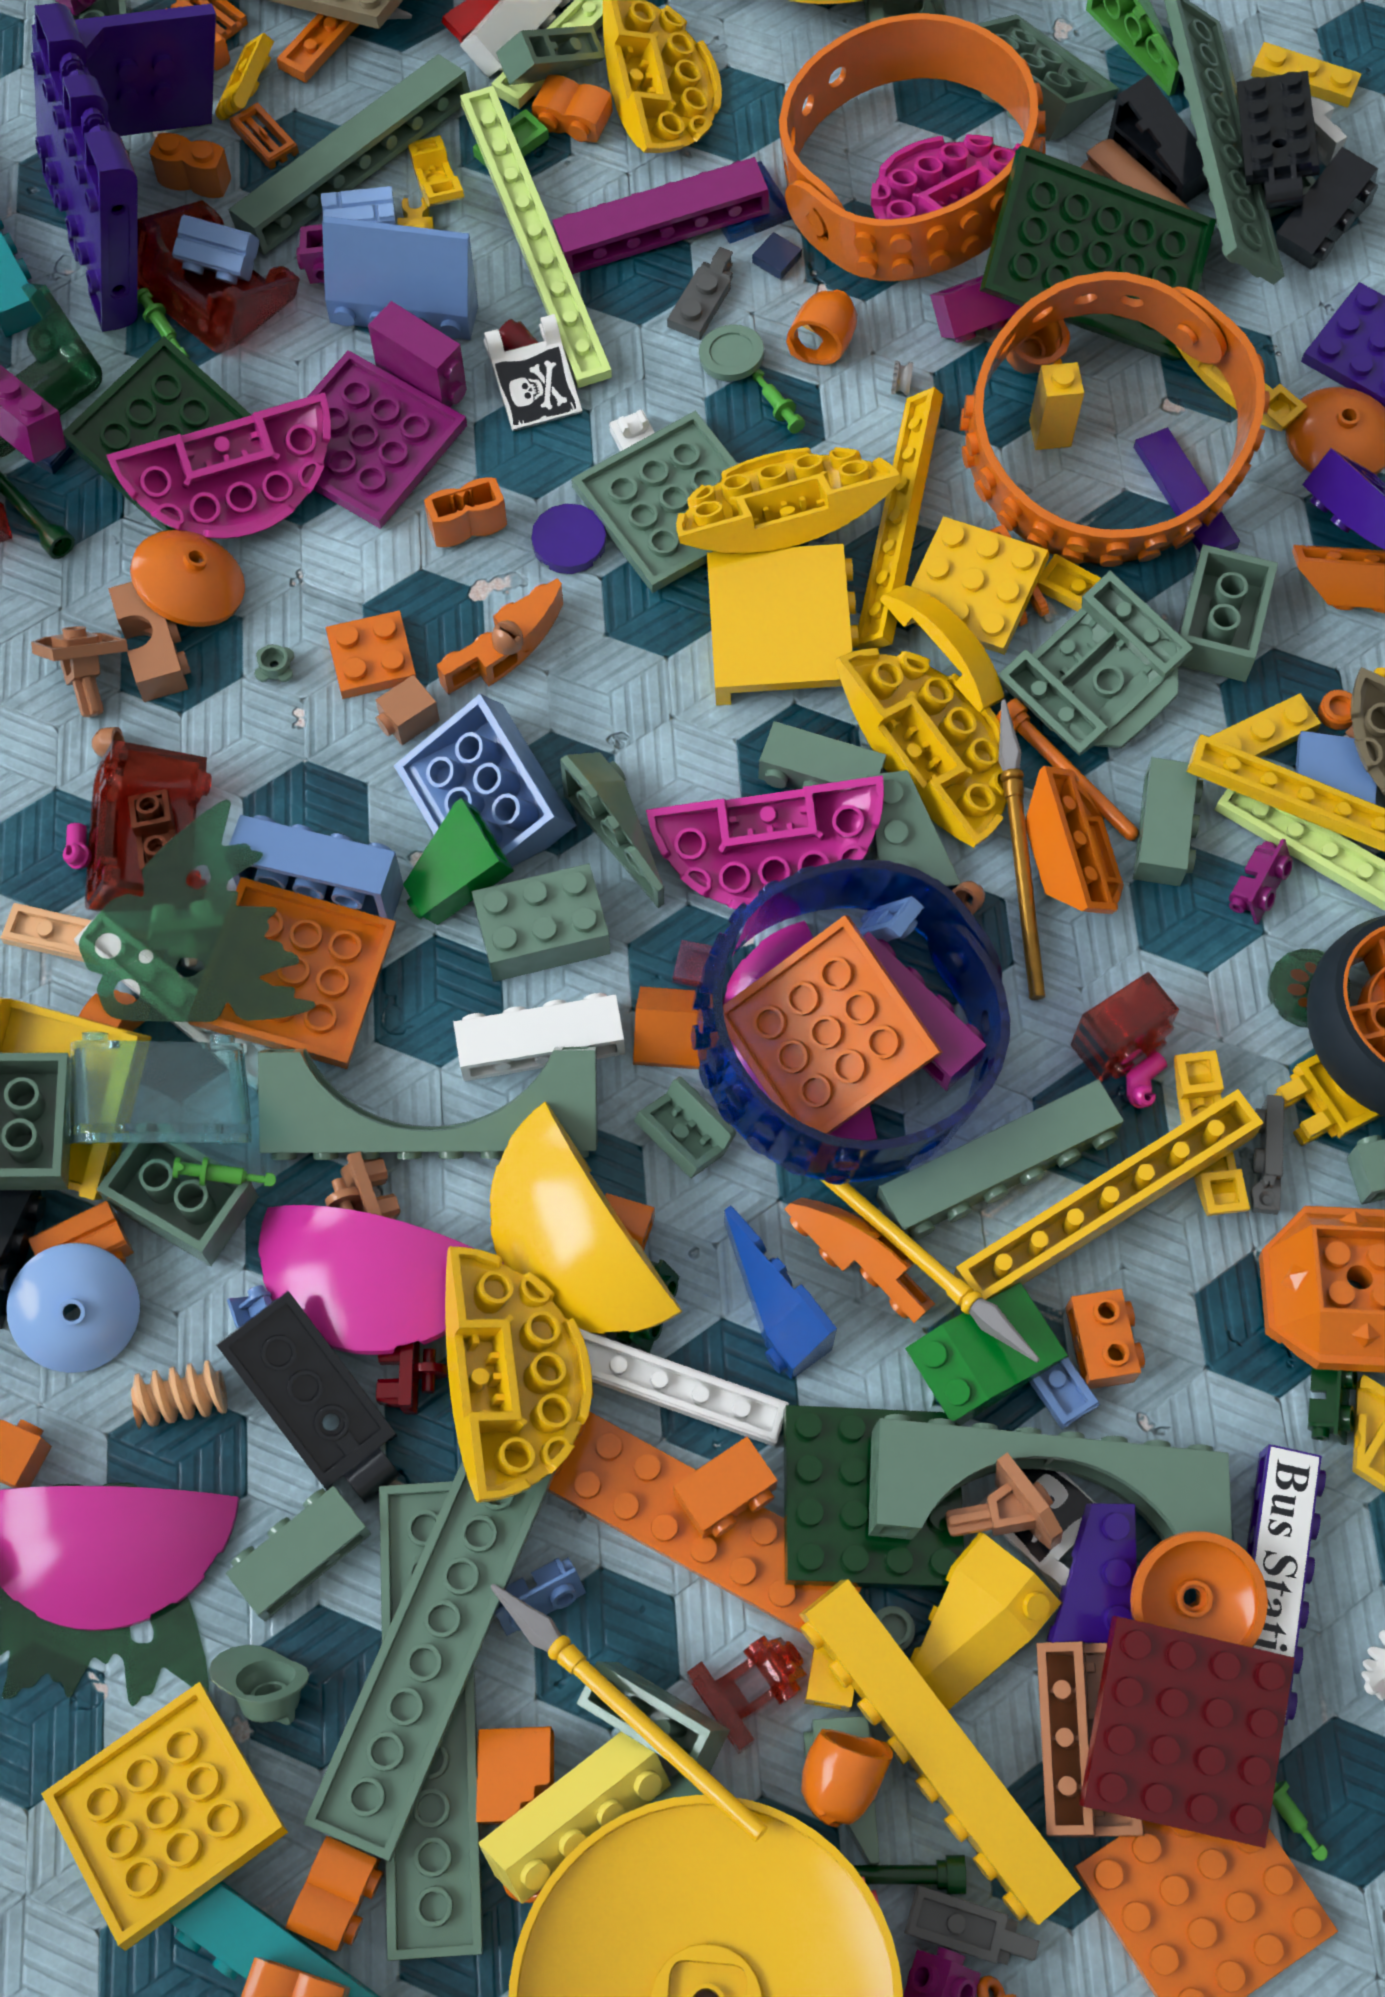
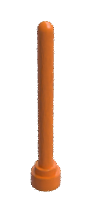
M1017 698L1009 701L1007 706L1015 733H1019L1053 767L1074 770L1079 778L1078 784L1089 794L1101 815L1125 839L1129 841L1135 840L1139 835L1138 828L1029 721L1031 717L1027 714L1028 708ZM1001 710L996 715V718L999 720V722L1001 719Z

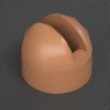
M509 620L501 621L494 627L492 632L494 649L500 654L512 655L522 648L523 634L515 622ZM508 633L516 636L515 639H513Z
M119 727L99 729L92 738V748L98 756L107 759L122 757L124 753V737Z
M973 881L960 883L950 893V903L953 909L963 916L973 915L985 902L983 888ZM970 895L973 898L971 904L967 902Z

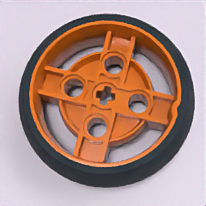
M1385 915L1358 924L1343 934L1327 949L1316 967L1310 982L1307 998V1023L1314 1050L1327 1073L1351 1098L1384 1117ZM1364 961L1371 977L1363 986L1357 1005L1350 1006L1347 990L1349 970L1351 966Z

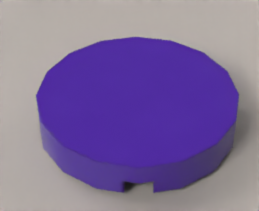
M565 503L549 508L538 517L532 529V547L536 558L548 565L550 570L557 573L574 574L586 571L594 565L593 562L599 556L601 558L605 552L606 531L603 523L593 510L582 505Z

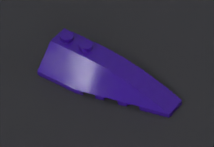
M1330 448L1302 484L1313 495L1310 498V502L1325 513H1328L1330 510L1334 514L1330 520L1341 530L1349 533L1352 529L1367 541L1385 550V482L1367 468Z

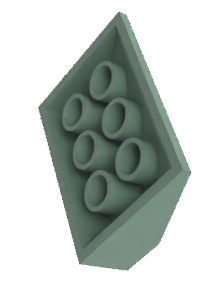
M1017 14L977 24L1006 41L1028 63L1034 82H1039L1042 90L1043 104L1038 105V109L1045 111L1046 133L1038 134V137H1045V141L1067 136L1113 98L1119 90V87ZM981 93L982 97L986 100L993 103H998L992 98L988 97L987 95ZM1007 111V115L1010 118L1014 119L1013 116Z

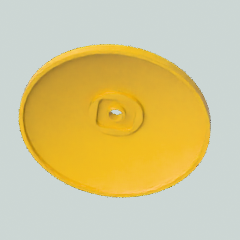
M691 1795L649 1803L624 1813L588 1836L560 1863L534 1901L522 1927L514 1953L508 1997H695L699 1992L705 1990L714 1992L718 1997H903V1988L895 1945L883 1912L860 1874L833 1844L816 1830L791 1815L768 1805L737 1798L768 1827L764 1835L757 1842H754L705 1795Z

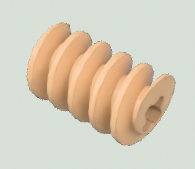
M209 1360L204 1361L202 1374H197L192 1363H189L186 1367L185 1377L180 1378L174 1366L169 1368L168 1380L166 1381L162 1380L157 1370H152L150 1384H145L140 1373L134 1375L131 1398L138 1429L142 1428L144 1418L151 1427L159 1425L161 1414L169 1424L176 1422L179 1411L185 1420H191L194 1418L196 1407L203 1417H208L211 1415L213 1403L221 1414L227 1412V1392L221 1369L215 1371Z

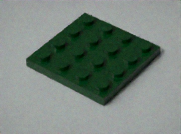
M162 336L63 431L65 443L158 527L163 531L176 530L153 518L148 511L127 494L112 471L106 455L177 434L185 435L248 417L251 414L165 336Z
M785 1406L783 1410L785 1584L834 1586L840 1580L849 1579L854 1587L946 1590L949 1582L945 1579L950 1567L964 1551V1535L950 1536L946 1524V1512L962 1508L961 1487L947 1496L931 1511L923 1527L913 1540L868 1535L871 1434L879 1418H884L890 1414H903L911 1417V1421L928 1423L931 1419H949L945 1412Z

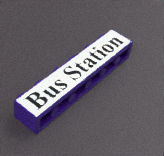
M1268 1444L1259 1453L1246 1551L1254 1559L1262 1573L1268 1597L1265 1624L1252 1648L1295 1658L1284 1724L1286 1726L1288 1720L1294 1719L1297 1709L1298 1696L1296 1692H1292L1293 1676L1300 1673L1303 1662V1647L1297 1645L1299 1629L1306 1627L1309 1616V1602L1303 1601L1305 1584H1310L1314 1575L1315 1559L1314 1557H1309L1311 1540H1316L1320 1529L1321 1517L1320 1514L1315 1513L1316 1497H1321L1325 1488L1326 1471L1320 1470L1321 1455Z

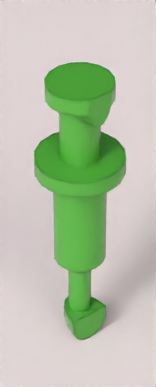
M147 288L139 289L137 291V303L142 304L145 308L142 315L145 322L153 323L161 337L165 336L181 352L190 357L177 342V333L164 316L166 313L164 305L161 303L154 304L151 299L153 296Z
M758 369L752 374L754 381L761 385L763 396L774 408L773 416L777 421L786 420L788 423L787 428L791 433L800 432L805 426V420L799 414H794L796 404L792 399H785L773 384H767L763 379L765 373Z
M175 1157L172 1178L177 1179L179 1175L200 1177V1186H205L207 1181L237 1185L250 1181L264 1183V1186H273L276 1182V1177L272 1173L266 1172V1176L248 1174L244 1168L209 1164V1157L203 1158L202 1165L181 1162V1157Z
M1286 1780L1279 1783L1275 1782L1272 1804L1293 1833L1303 1836L1311 1847V1854L1319 1861L1325 1860L1328 1855L1327 1849L1323 1844H1318L1307 1829L1308 1820L1286 1792L1290 1785Z

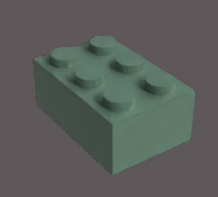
M1202 545L1193 571L1178 634L1193 647V651L1180 666L1246 682L1256 659L1278 562Z
M590 863L472 891L475 911L493 982L611 954L609 932Z
M0 1053V1190H68L75 1071L68 1053Z
M145 1120L96 1190L103 1200H107L115 1210L207 1265L212 1266L259 1196L250 1181H246L242 1185L207 1181L205 1186H200V1177L179 1175L178 1179L172 1178L175 1157H181V1162L202 1165L203 1158L208 1156ZM210 1158L209 1164L222 1165Z

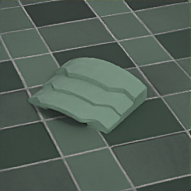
M1109 571L1082 596V608L1033 654L1025 649L998 674V677L1005 690L1021 701L1080 756L1093 746L1122 748L1149 725L1178 696V667L1193 651V647L1113 572Z

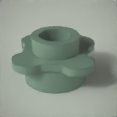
M271 644L257 651L258 668L254 672L257 680L266 682L268 679H279L281 682H287L293 677L290 664L294 659V652L290 648ZM273 663H278L276 667L271 666Z

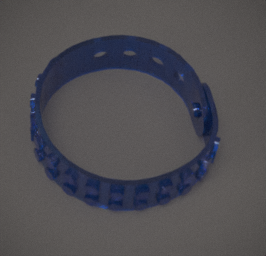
M843 859L817 867L808 866L780 882L774 880L765 885L749 905L743 902L733 912L728 920L731 925L724 934L719 932L702 969L701 982L696 987L692 1009L698 1010L697 1023L691 1029V1043L693 1050H698L700 1079L703 1086L709 1089L722 1118L732 1125L757 1153L783 1166L790 1173L825 1180L830 1184L841 1185L849 1182H862L888 1177L905 1171L930 1158L949 1143L992 1089L1005 1060L1010 1041L1011 1019L1006 992L1002 983L1000 960L991 940L969 909L953 891L930 875L904 864L885 860ZM912 896L924 906L915 918L918 924L914 930L927 940L929 952L937 971L963 1008L968 1023L980 1031L984 1038V1043L987 1045L982 1060L975 1065L974 1077L967 1101L964 1106L940 1122L924 1130L898 1138L865 1141L840 1138L823 1133L801 1123L776 1105L758 1087L737 1057L728 1036L724 1020L722 985L726 964L747 941L784 920L828 909L851 908L870 911L878 906Z

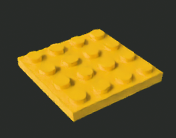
M200 1682L41 1793L118 1946L124 1951L135 1945L288 1833L208 1691Z

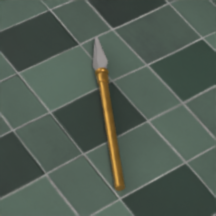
M1004 699L1001 701L999 763L1003 771L1000 778L1003 782L1004 795L1008 806L1029 999L1039 1000L1046 996L1023 805L1024 773L1020 769L1021 749L1006 700Z

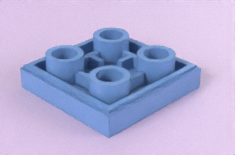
M1307 731L1300 732L1297 743L1296 773L1376 804L1377 784L1370 774L1366 772L1354 743L1355 738Z

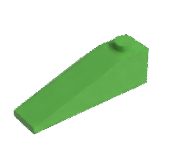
M1088 0L1086 11L1149 74L1169 97L1175 94L1180 76L1178 70L1179 62L1150 0Z

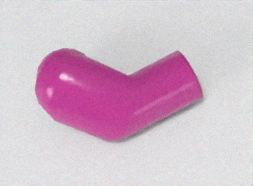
M81 823L67 825L66 847L63 851L64 861L76 870L86 868L92 860L91 850L87 846V826Z
M1156 1051L1129 1070L1126 1075V1096L1129 1102L1136 1108L1149 1107L1155 1102L1156 1094L1152 1093V1079L1168 1067L1164 1057Z

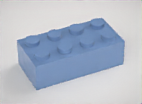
M244 815L239 816L225 854V860L236 886H238L240 878L244 877L390 920L394 918L404 888L396 853L389 847L380 843L366 845L354 842L349 837L338 833H333L330 836L316 833L311 828L300 824H294L292 827L278 824L271 818L262 815H255L254 818Z

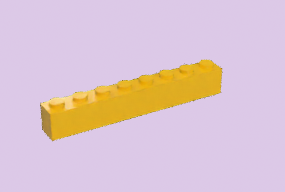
M1239 1089L1235 1090L959 1264L955 1268L954 1276L957 1279L963 1280L974 1291L980 1292L985 1300L1020 1282L1022 1285L1255 1138L1263 1125V1121Z
M849 1579L840 1580L799 1613V1616L805 1622L800 1629L806 1639L816 1650L823 1646L833 1660L828 1665L833 1675L844 1688H847L850 1684L862 1699L857 1703L860 1711L873 1726H876L878 1723L882 1725L891 1737L886 1742L892 1749L893 1755L902 1765L909 1761L919 1775L914 1780L919 1790L930 1803L933 1804L936 1800L939 1801L948 1813V1816L943 1819L946 1826L961 1843L965 1839L968 1840L977 1852V1855L972 1858L974 1863L990 1882L995 1878L1007 1892L1002 1897L1003 1902L1019 1921L1025 1917L1028 1921L1040 1925L1081 1889Z

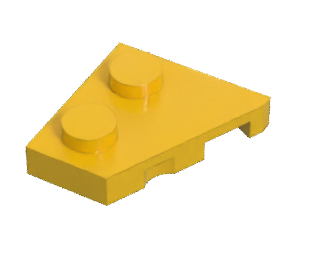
M1363 1374L1359 1378L1356 1387L1352 1472L1385 1493V1387Z

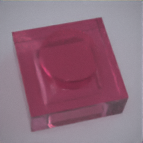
M681 940L673 973V983L713 990L721 948Z

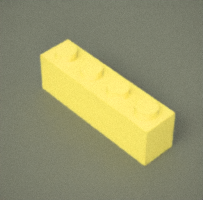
M619 1732L483 1838L478 1844L495 1877L523 1904L543 1888L560 1863L583 1840L603 1825L624 1813L648 1804L671 1786V1783L657 1753L623 1732Z

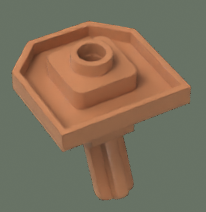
M72 626L62 628L63 634L42 637L32 641V654L52 661L60 660L66 685H73L81 715L90 718L102 714L104 709L96 683V678L100 675L99 655L127 652V640L107 633L86 632V627Z
M1008 1452L997 1459L995 1486L998 1489L987 1496V1503L952 1509L946 1512L948 1532L953 1537L992 1530L993 1536L1030 1530L1035 1538L1049 1550L1060 1544L1062 1540L1063 1530L1050 1508L1053 1504L1050 1495L1039 1482L1034 1484L1030 1482Z

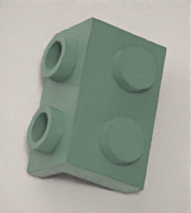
M680 1076L672 1081L666 1094L640 1110L634 1120L690 1178H693L723 1157L736 1135L735 1129Z

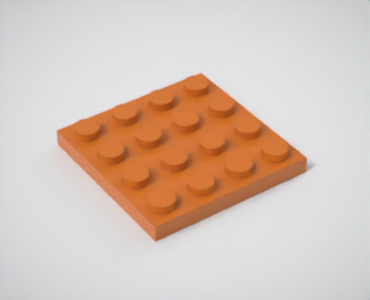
M241 877L189 1012L188 1024L274 1049H307L313 1060L348 1069L396 929V921Z
M847 915L842 916L713 1012L804 1149H810L943 1053L856 925Z
M1143 1820L1144 1836L1116 1837L1073 1867L1155 1997H1246L1338 1932L1269 1828L1266 1847L1262 1848Z

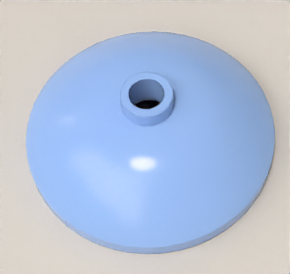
M64 1243L47 1248L35 1255L22 1267L15 1277L7 1300L9 1328L20 1349L39 1365L66 1373L89 1371L115 1358L131 1340L140 1314L138 1288L126 1265L109 1251L86 1243ZM68 1304H76L80 1308L81 1314L75 1319H70L65 1316L64 1307Z

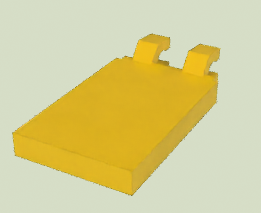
M1317 1054L1297 1064L1292 1070L1294 1074L1290 1075L1291 1081L1278 1087L1277 1093L1274 1094L1284 1098V1109L1304 1098L1315 1113L1312 1117L1302 1121L1299 1124L1300 1127L1293 1132L1301 1146L1318 1139L1326 1132H1328L1331 1138L1337 1136L1340 1139L1382 1116L1364 1107L1346 1094L1327 1073Z

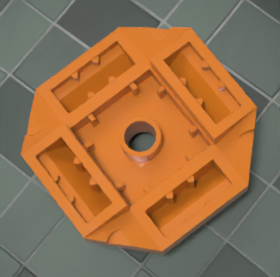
M1304 1206L1262 1249L1259 1255L1265 1334L1277 1343H1283L1297 1357L1318 1370L1385 1373V1209ZM1348 1280L1356 1281L1363 1289L1353 1287Z

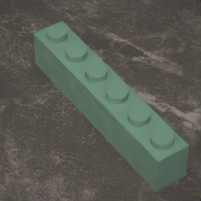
M1097 1079L880 1185L876 1200L884 1215L914 1241H917L931 1234L935 1230L934 1225L946 1219H949L952 1223L966 1217L972 1212V1206L984 1200L987 1204L995 1203L1009 1193V1188L1021 1182L1023 1186L1031 1185L1045 1176V1170L1057 1164L1060 1168H1065L1075 1163L1082 1157L1081 1152L1091 1147H1095L1097 1151L1108 1147L1118 1139L1117 1134L1124 1120L1100 1080Z

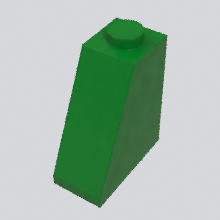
M460 798L454 803L403 883L410 896L407 899V904L414 915L420 920L425 918L439 925L473 901L472 891L494 886L514 872V869L478 809L463 798Z

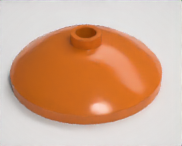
M1345 387L1319 389L1300 399L1307 405V408L1286 427L1285 435L1291 454L1304 469L1311 473L1330 448L1375 474H1378L1385 468V407L1366 393Z
M166 530L155 533L139 544L131 561L130 575L137 594L154 612L172 622L193 627L216 625L230 618L242 602L245 592V580L240 566L223 546L204 535L184 530Z
M1187 1531L1175 1534L1161 1541L1144 1557L1133 1579L1130 1604L1133 1620L1252 1648L1265 1624L1268 1597L1265 1581L1258 1565L1240 1545L1216 1533ZM1194 1588L1196 1599L1193 1603L1186 1604L1184 1594L1188 1589Z

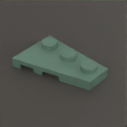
M908 770L867 775L866 777L883 775L884 781L883 811L879 828L874 835L880 893L888 894L959 885L961 882Z

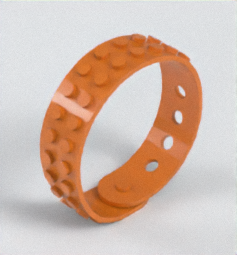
M912 13L879 19L843 34L819 50L804 64L790 83L783 98L779 117L780 140L787 183L785 190L786 205L794 223L808 242L845 271L859 277L878 281L913 280L949 270L991 247L1015 155L998 175L972 194L941 209L899 219H874L858 216L846 211L834 192L803 165L799 159V154L806 140L818 124L850 99L884 84L921 78L956 82L976 89L1002 105L1021 127L1024 139L1020 146L1023 145L1046 154L1045 137H1038V134L1046 133L1045 111L1038 109V105L1043 104L1041 86L1039 82H1034L1026 60L1021 58L1006 41L991 31L969 21L940 14ZM842 67L839 77L834 82L829 83L831 74L837 68ZM807 98L806 106L803 109V104L805 102V99Z
M1099 272L1075 276L1056 283L1031 298L1015 312L990 346L983 361L973 395H966L964 408L961 411L960 431H966V446H962L964 465L966 469L971 468L975 480L974 488L979 498L983 502L987 501L997 514L998 521L1005 525L1007 530H1013L1026 540V543L1047 549L1049 553L1057 554L1074 564L1088 562L1100 563L1104 567H1114L1123 564V562L1137 559L1139 562L1155 559L1161 555V551L1171 546L1178 549L1195 537L1193 532L1202 526V522L1209 526L1223 510L1222 507L1233 496L1251 467L1249 463L1254 451L1257 452L1264 437L1265 430L1261 429L1260 425L1263 414L1268 412L1270 403L1269 391H1265V366L1260 354L1256 353L1246 334L1229 317L1193 290L1185 287L1172 288L1158 280L1127 272ZM1126 295L1135 296L1140 299L1129 298ZM1088 314H1111L1139 321L1161 333L1192 358L1203 363L1214 364L1229 383L1238 414L1235 449L1223 480L1204 500L1183 514L1165 522L1135 529L1110 530L1084 526L1062 519L1039 506L1012 481L998 461L989 442L983 413L984 391L988 381L1011 350L1026 337L1048 324L1064 318Z

